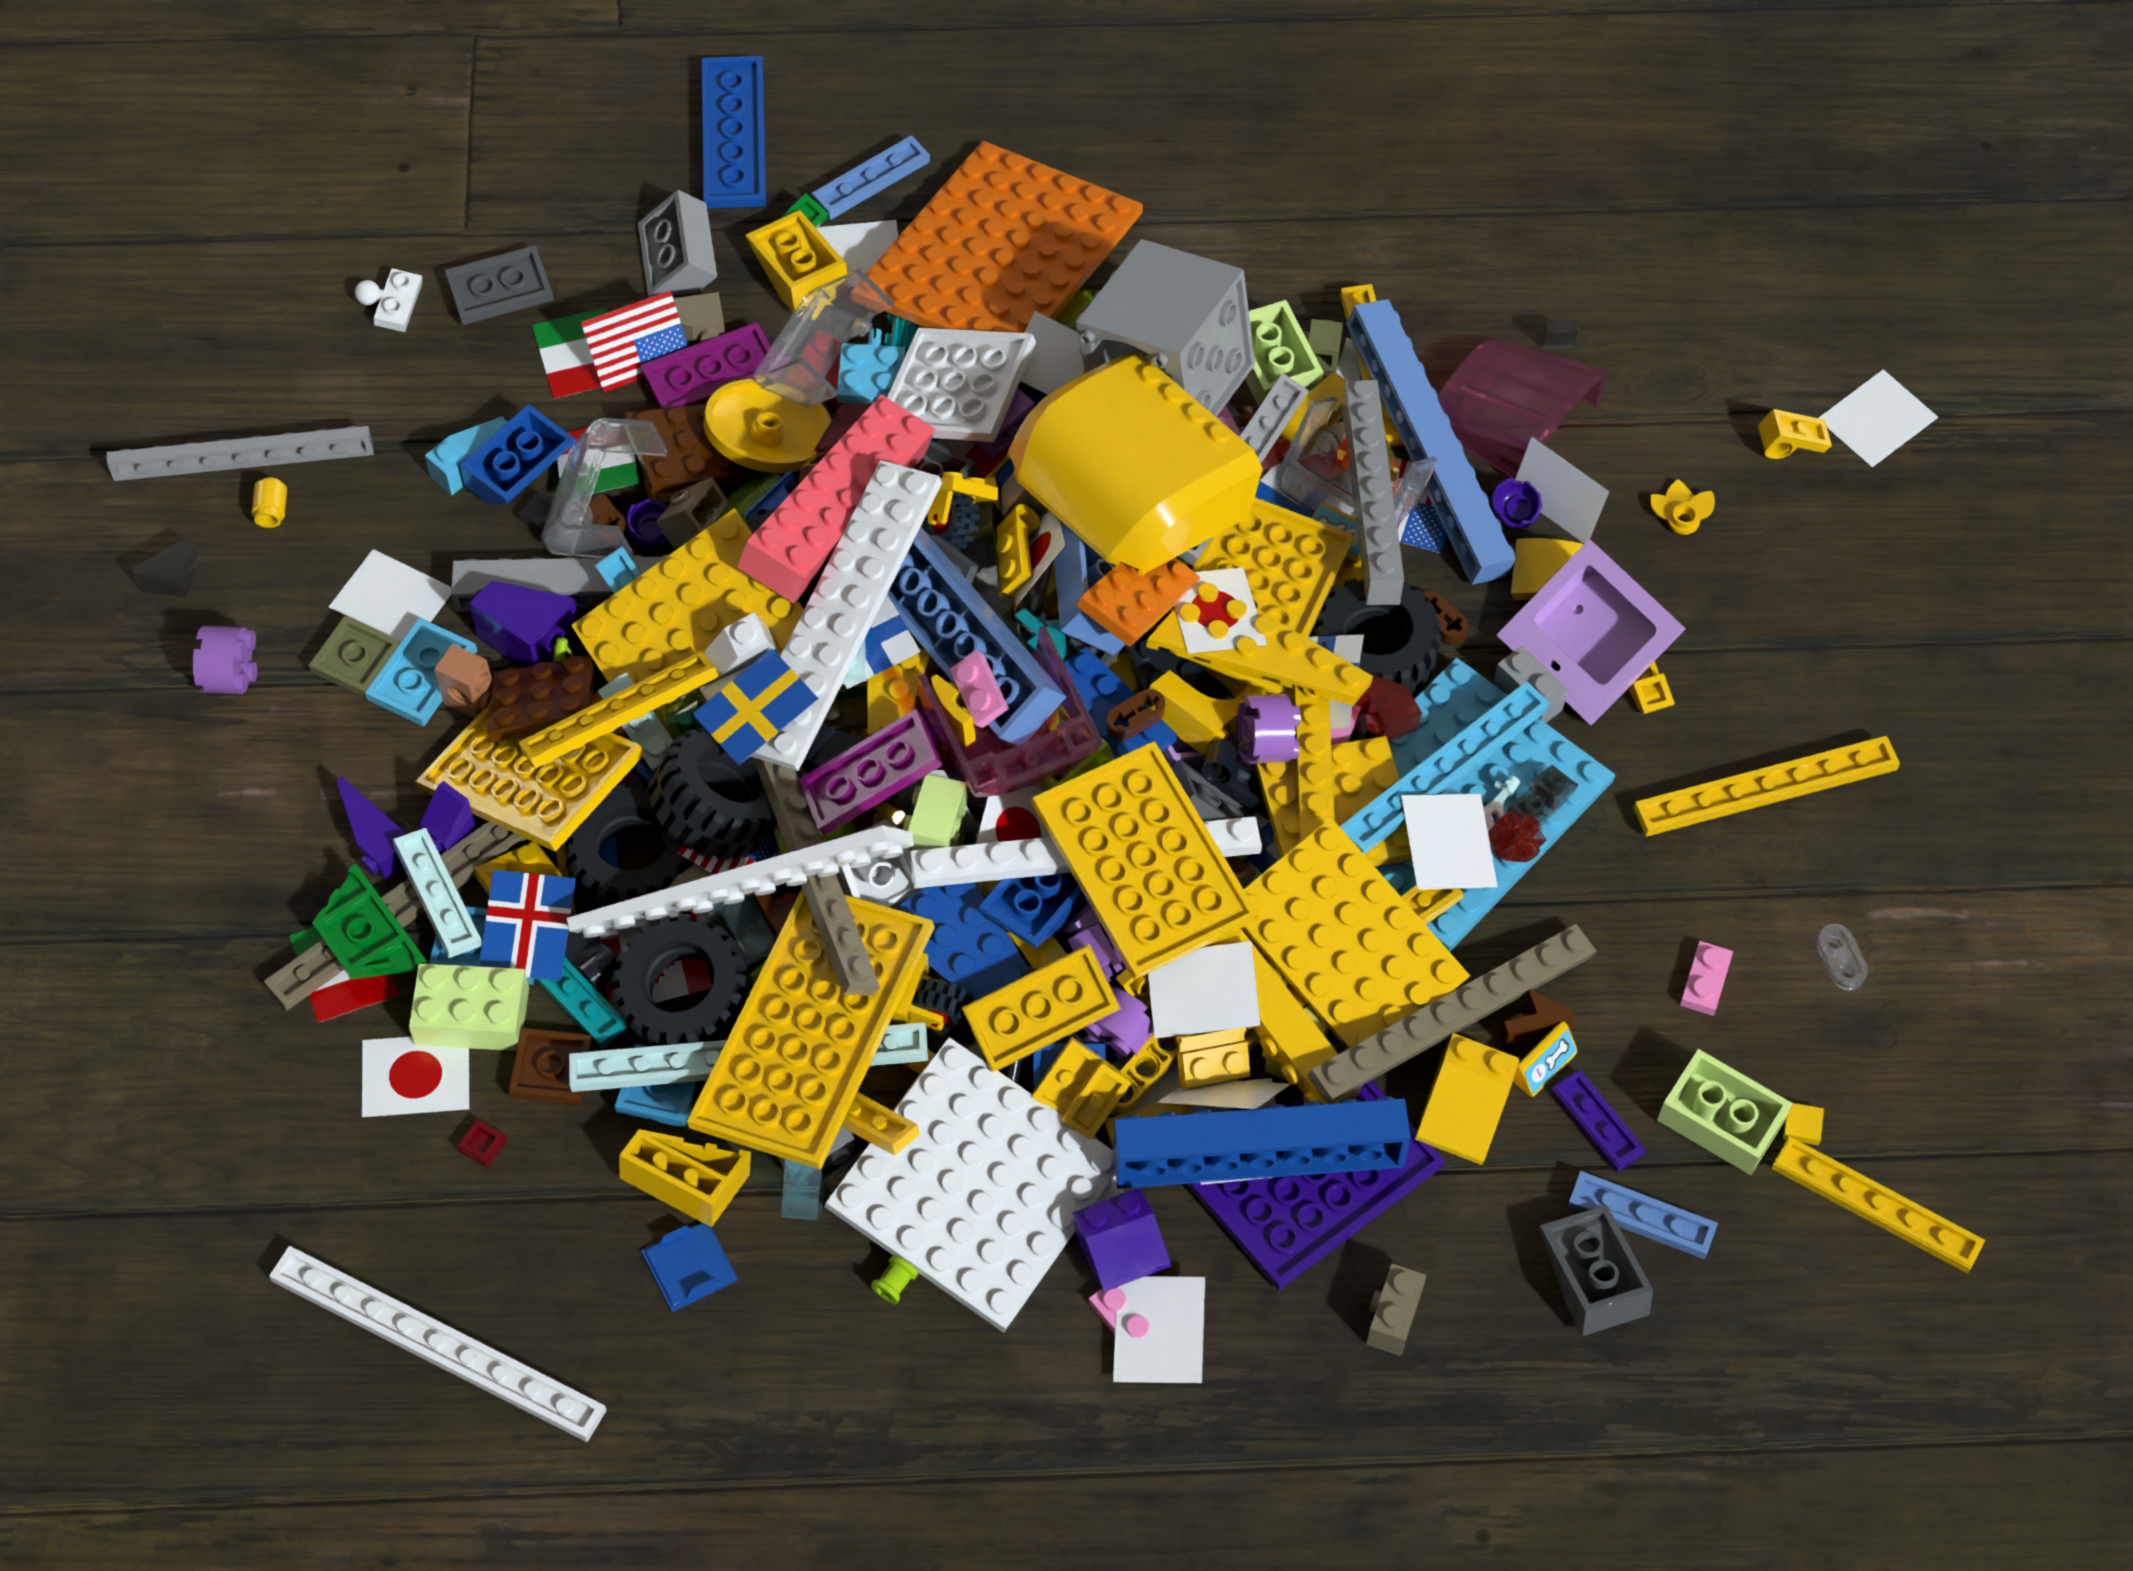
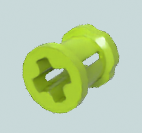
M892 1255L889 1259L890 1265L879 1280L872 1282L871 1288L889 1303L897 1304L900 1301L899 1294L910 1280L916 1279L918 1272L903 1258Z

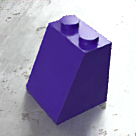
M491 581L484 589H479L469 603L478 639L519 668L533 666L539 662H552L554 645L559 637L568 640L569 648L579 639L571 626L578 621L575 600L569 596Z

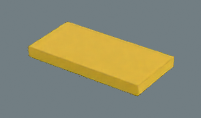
M1088 944L962 1007V1010L991 1071L995 1072L1121 1010V1007L1091 945Z

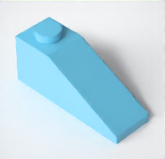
M499 417L448 436L425 455L430 478L451 496L465 486L460 464L501 429L507 421L503 417Z

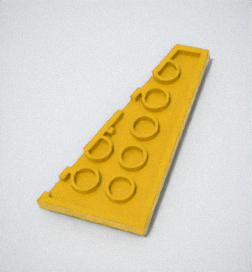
M1204 583L1198 589V597L1204 602H1213L1218 597V588L1211 583ZM1231 600L1226 607V613L1235 619L1244 617L1247 610L1246 604L1241 600ZM1185 604L1180 609V618L1188 623L1196 622L1200 617V609L1194 604ZM1175 608L1147 639L1146 647L1158 650L1160 646L1176 651V656L1188 659L1189 655L1208 660L1211 666L1257 679H1262V676L1280 680L1279 685L1292 688L1294 684L1312 690L1314 695L1352 706L1369 688L1373 679L1372 675L1257 608L1258 618L1255 621L1254 628L1259 634L1265 636L1267 645L1257 646L1256 641L1250 637H1242L1238 640L1236 649L1188 654ZM1215 620L1209 624L1208 633L1212 638L1223 639L1228 635L1229 627L1225 622Z

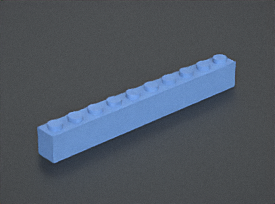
M1389 299L1355 305L1346 326L1372 380H1378L1379 394L1470 584L1474 585L1505 578L1516 560L1514 550L1507 543L1502 533L1501 524L1495 518L1489 506L1486 493L1479 486L1474 468L1469 465L1463 453L1462 444L1456 438L1450 426L1448 415L1443 412L1438 402L1437 393L1431 387L1425 375L1423 364L1417 359L1411 339L1406 336L1400 324L1398 313L1394 311Z

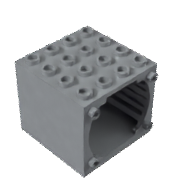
M1141 239L1134 249L1128 252L1120 267L1112 272L1109 281L1101 291L1095 294L1091 304L1084 312L1079 314L1076 321L1084 374L1125 353L1140 352L1156 368L1162 370L1215 417L1218 416L1255 366L1244 269Z

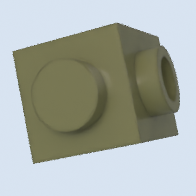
M1312 319L1310 332L1304 331V335L1322 370L1337 372L1343 323Z

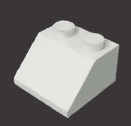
M885 819L862 831L882 825L897 829L900 828H898L889 819ZM909 848L902 849L903 854L897 857L883 859L882 855L870 858L871 864L850 868L849 864L839 867V873L836 876L845 894L885 907H891L921 891L923 888H915Z

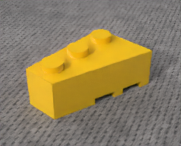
M639 1129L619 1155L620 1179L712 1227L749 1177L751 1152L739 1150V1153L721 1150L717 1149V1145L706 1143L705 1146L686 1143L684 1138Z

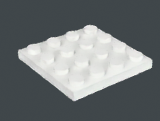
M918 328L887 398L934 427L936 430L932 438L995 442L1035 347L1036 340L1033 334Z

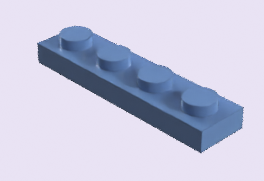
M911 135L812 192V199L829 213L828 218L832 220L930 162V154Z
M1580 1171L1567 1206L1582 1213L1607 1205L1620 1228L1704 1260L1718 1225L1717 1222Z

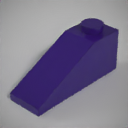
M341 777L337 780V784L361 854L359 861L370 874L377 873L386 881L403 866L394 849L393 839L406 835V833Z

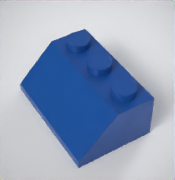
M528 404L460 464L464 485L487 504H507L574 445L576 440Z

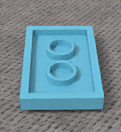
M418 618L365 692L367 700L424 727L442 702L434 671L435 667L452 644L473 654L477 652L476 644L422 618Z

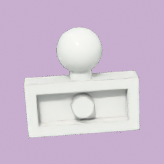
M391 268L384 290L379 289L375 282L364 280L356 286L355 297L363 305H373L379 302L374 316V325L405 332L422 286V275Z

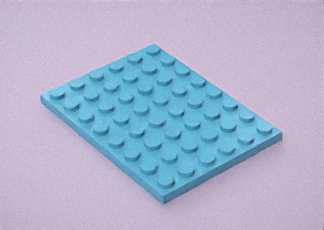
M1456 658L1376 738L1387 737L1397 772L1401 779L1508 695L1460 659ZM1539 718L1442 793L1481 794L1482 804L1485 807L1500 793V789L1494 787L1496 781L1504 784L1509 775L1515 776L1520 781L1512 796L1507 797L1505 801L1503 821H1499L1497 815L1492 814L1494 835L1490 847L1498 887L1460 888L1464 898L1426 924L1449 952L1606 790L1615 778L1613 772ZM1412 860L1375 867L1400 896L1417 885Z

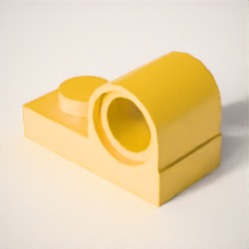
M1773 409L1758 425L1764 453L1770 459L1784 458L1793 453L1797 448L1825 453L1832 446L1827 426L1823 419Z

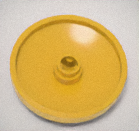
M743 379L722 386L709 398L703 421L706 436L722 455L744 467L769 473H787L789 470L792 472L800 471L801 466L817 452H828L833 434L831 417L816 398L796 386L770 379Z

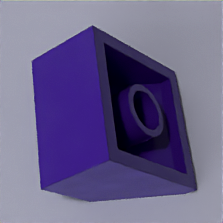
M1140 1187L1072 1212L1077 1241L1103 1292L1171 1267L1154 1213Z

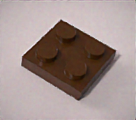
M522 1028L509 1089L510 1098L581 1105L584 1091L572 1092L570 1088L569 1054L591 1052L593 1046L592 1035Z

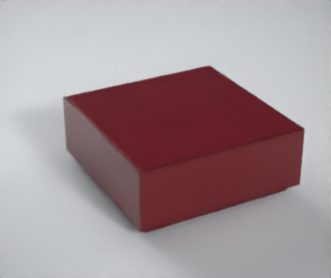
M476 1119L457 1145V1150L459 1153L488 1169L508 1141L506 1134Z

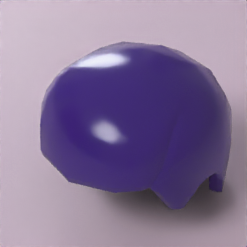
M1507 478L1498 484L1492 495L1493 513L1504 526L1516 529L1527 528L1538 520L1542 510L1541 495L1529 481H1517L1513 478Z
M646 499L636 505H631L626 518V530L628 537L635 545L644 549H655L669 542L656 523L667 509L664 504Z

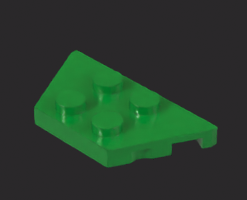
M357 864L352 865L348 870L349 876L341 888L334 890L329 898L328 905L319 912L312 922L315 931L350 980L418 970L419 964H427L424 956Z

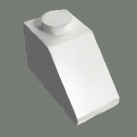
M754 612L725 627L705 650L704 654L715 666L718 674L716 680H719L752 665L771 648L776 653L779 650L766 623Z

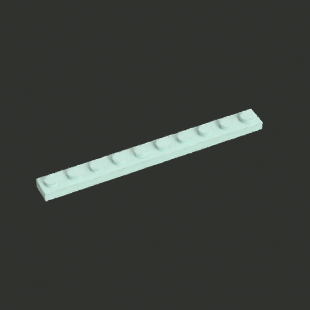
M926 1023L889 1025L870 1066L928 1061ZM727 1040L569 1054L570 1088L572 1092L708 1080Z

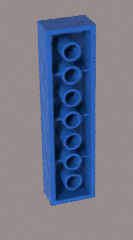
M1383 1096L1374 1101L1359 1102L1356 1099H1345L1336 1104H1323L1313 1101L1295 1107L1274 1104L1266 1109L1254 1110L1233 1108L1226 1112H1214L1213 1110L1203 1109L1196 1111L1194 1114L1178 1115L1175 1112H1165L1157 1117L1144 1118L1140 1115H1127L1121 1119H1116L1114 1123L1113 1155L1117 1189L1404 1168L1411 1139L1405 1099Z

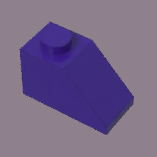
M442 781L437 786L419 825L420 829H427L438 853L441 855L477 830L469 800L445 781Z

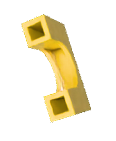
M1202 666L1203 670L1226 686L1234 699L1229 700L1214 699L1198 692L1169 670L1153 682L1149 689L1160 692L1165 699V714L1162 720L1180 739L1203 756L1206 754L1207 747L1211 741L1216 739L1227 740L1232 732L1236 734L1238 704L1245 703L1242 696L1271 694ZM1145 703L1152 711L1156 710V704L1150 706Z

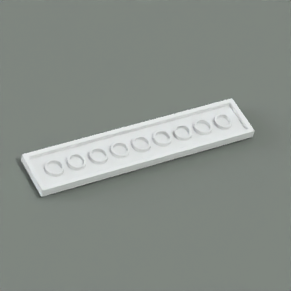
M880 460L780 656L819 699L754 752L751 757L799 771L851 667L850 664L854 657H856L942 485L938 475Z
M884 825L568 917L569 932L583 933L584 938L600 936L601 940L614 939L621 936L622 930L631 928V931H641V928L646 924H651V922L665 916H670L673 921H676L678 916L684 912L691 910L693 913L711 911L714 909L713 904L722 901L724 904L742 902L745 900L744 895L753 892H755V895L773 893L776 891L775 886L784 883L787 886L804 884L807 882V876L818 874V877L832 876L839 873V867L850 864V868H857L871 864L870 858L882 855L883 859L902 855V849L914 846L912 832Z

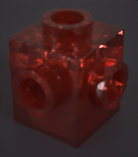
M1507 812L1488 831L1489 841L1493 845L1494 851L1504 861L1528 862L1539 854V847L1547 841L1540 831L1542 829L1541 824L1530 814Z

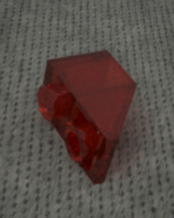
M1370 674L1373 676L1371 685L1355 703L1357 707H1361L1369 731L1372 734L1375 733L1377 737L1386 736L1388 741L1417 731L1423 713L1408 687Z

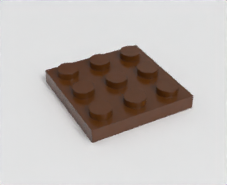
M707 404L626 413L624 422L651 495L681 491L683 488L710 477L714 479L718 486L744 483L746 474L743 466L722 455L706 436L703 421Z
M591 655L572 656L565 660L549 663L539 662L533 666L517 669L507 668L501 672H495L487 728L490 742L533 735L592 706L596 664Z

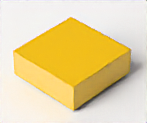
M1793 1103L1784 1123L1783 1139L1787 1140L1790 1136L1802 1143L1819 1145L1824 1108Z

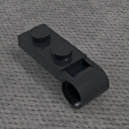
M1224 739L1211 741L1207 747L1201 770L1203 778L1234 800L1270 820L1257 774L1236 762L1238 750L1232 742Z
M572 909L570 917L576 915V913ZM568 929L565 957L598 991L612 979L614 970H620L616 962L617 956L607 945H603L597 937L584 938L583 933L569 932Z

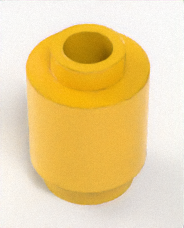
M267 477L256 482L254 485L252 515L255 523L261 527H277L285 517L287 487L280 480Z

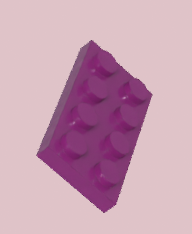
M758 322L640 365L641 373L660 409L707 404L709 398L716 390L734 381L755 378L774 380L783 376V368Z
M914 709L799 778L817 829L825 836L941 767L942 762L922 715L917 709Z

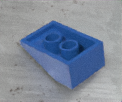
M1059 873L1002 879L981 903L978 910L1036 949L1074 918L1088 900L1072 873Z

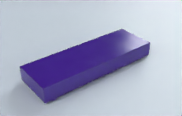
M1580 1069L1551 1087L1550 1093L1616 1173L1645 1154L1646 1149Z

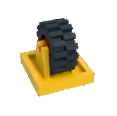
M943 472V477L940 478L942 485L921 527L926 533L939 536L956 550L960 551V548L965 549L968 547L966 541L972 542L975 537L971 534L972 531L978 532L979 526H974L975 521H980V515L974 514V512L979 510L978 505L974 503L997 501L998 487L986 485L985 479L982 478L963 479L962 473Z
M922 953L889 1025L925 1022L927 1029H932V1031L937 1033L942 1031L946 1035H949L950 1032L954 1035L963 1034L966 1032L969 1022L962 1007L975 1000H973L971 994H966L967 991L965 989H957L956 984H947L945 980L929 977L928 954Z

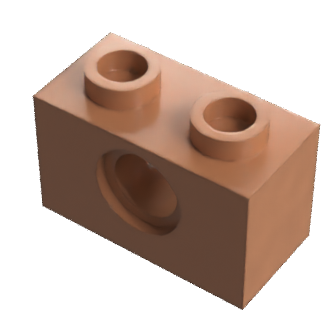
M452 644L434 669L444 705L475 719L491 702L493 683L488 662L486 659Z

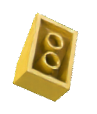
M800 210L746 234V240L778 295L795 316L850 290L846 262Z
M1452 1033L1441 1054L1415 1140L1482 1165L1507 1100L1520 1058Z

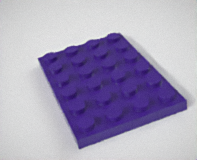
M1371 1080L1362 1086L1355 1099L1359 1102L1374 1101L1386 1095ZM1304 1094L1289 1103L1287 1107L1305 1104L1303 1100ZM1408 1121L1411 1139L1404 1168L1273 1177L1203 1185L1201 1183H1192L1186 1185L1279 1291L1444 1167L1445 1160L1431 1145L1415 1140L1417 1129Z

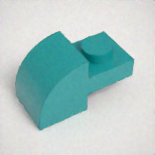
M1025 608L1014 615L1017 636L1026 643L1027 651L1047 674L1067 661L1065 633L1060 631L1058 620L1047 626L1040 616H1033Z

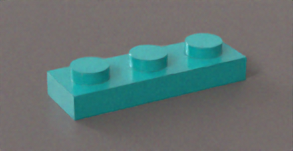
M564 957L561 981L535 978L587 1035H592L593 1042L601 1050L628 1029V1024L623 1017L566 957Z

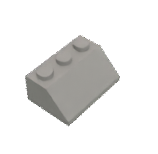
M677 190L638 222L648 297H653L670 290L672 296L698 293L717 277L707 205L705 202Z

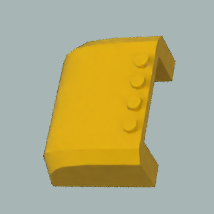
M1140 352L1125 353L1073 379L1043 398L1025 418L1007 454L1008 459H1012L1015 467L1014 475L1021 486L1106 562L1119 566L1120 562L1139 569V575H1144L1247 519L1250 516L1263 470L1251 446L1162 370L1156 368Z

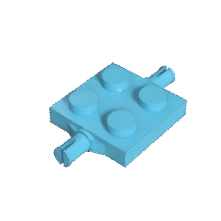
M874 328L869 330L868 344L842 343L837 402L854 403L862 406L861 416L881 394L888 397L906 355V347L881 345L882 331L876 328V338H874Z

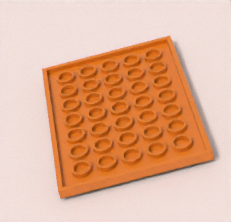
M982 141L853 288V298L924 328L1024 333L1034 311L1052 320L1056 319L1142 214L1143 204Z

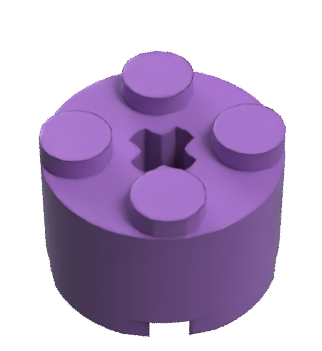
M206 625L199 629L196 639H202L201 649H194L193 653L194 681L196 686H202L199 691L202 693L243 694L246 692L249 682H255L257 678V663L252 662V650H254L256 644L255 631L247 630L245 627Z
M1286 694L1242 696L1245 703L1238 704L1236 734L1237 741L1244 740L1246 750L1240 751L1244 763H1278L1297 759L1299 756V744L1295 738V726L1300 724L1299 707L1297 705L1292 706Z
M1114 987L1112 990L1121 1010L1083 1028L1087 1033L1084 1040L1106 1042V1048L1115 1053L1113 1058L1125 1066L1135 1054L1137 1055L1154 1033L1153 1018L1150 1019L1144 1013L1147 1006L1127 992Z

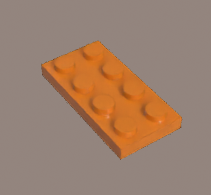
M1176 558L1169 560L1144 575L1138 574L1139 569L1120 562L1119 566H1115L1080 597L1076 607L1131 647L1200 580V576Z

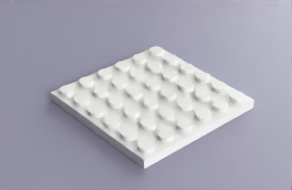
M949 1037L894 1111L918 1124L919 1136L895 1156L870 1143L827 1200L825 1208L892 1255L899 1256L909 1262L923 1277L1004 1333L1075 1233L1072 1212L1095 1204L1115 1176L1113 1150L1094 1137L1088 1139L1062 1122L1061 1118L1063 1116L1048 1105L1034 1100L1031 1093L998 1070L992 1072L985 1061Z

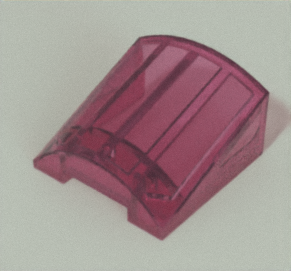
M1490 338L1477 346L1464 359L1449 378L1437 398L1443 412L1448 415L1450 426L1456 438L1460 440L1462 447L1516 479L1531 437L1546 445L1555 430L1580 399L1594 408L1601 404L1609 370L1500 338Z
M1045 625L1039 627L1037 648L1030 654L1067 697L1024 744L1017 746L1000 739L989 725L981 728L974 724L976 740L965 747L955 738L926 675L921 674L918 676L917 701L974 797L1007 794L1042 782L1080 762L1103 744ZM961 697V706L967 708L963 698Z

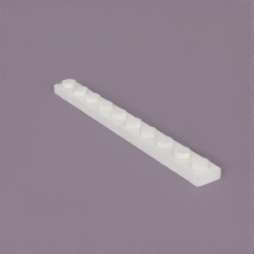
M1256 817L1204 822L1224 857L1260 854L1262 843ZM1051 837L910 851L915 888L1071 873Z
M291 1246L287 1248L269 1275L271 1281L585 1442L589 1441L606 1412L605 1405Z

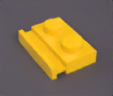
M1246 1027L1175 1036L1179 1047L1177 1059L1180 1087L1189 1089L1251 1077L1248 1043L1245 1041L1244 1034Z

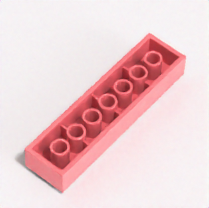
M881 394L746 542L737 568L794 604L826 568L880 460L913 469L926 454L936 429Z

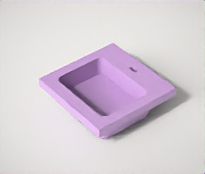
M1589 539L1507 623L1497 636L1513 652L1520 646H1523L1568 689L1566 702L1592 726L1685 630V627ZM1554 663L1560 665L1561 668L1559 671H1555L1552 668V665Z

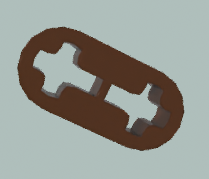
M1432 591L1422 592L1426 596L1425 603L1431 602L1435 606V616L1439 618L1441 625L1440 640L1448 645L1462 643L1466 638L1469 625L1466 617L1438 593ZM1447 625L1451 628L1454 626H1458L1459 629L1458 631L1455 629L1448 631Z
M1146 689L1112 708L1106 718V731L1108 735L1115 740L1126 741L1158 723L1165 714V699L1163 695L1156 690ZM1144 703L1150 706L1156 704V710L1152 711L1151 708L1144 709ZM1119 719L1122 723L1128 721V726L1124 727L1121 724L1116 726V720Z

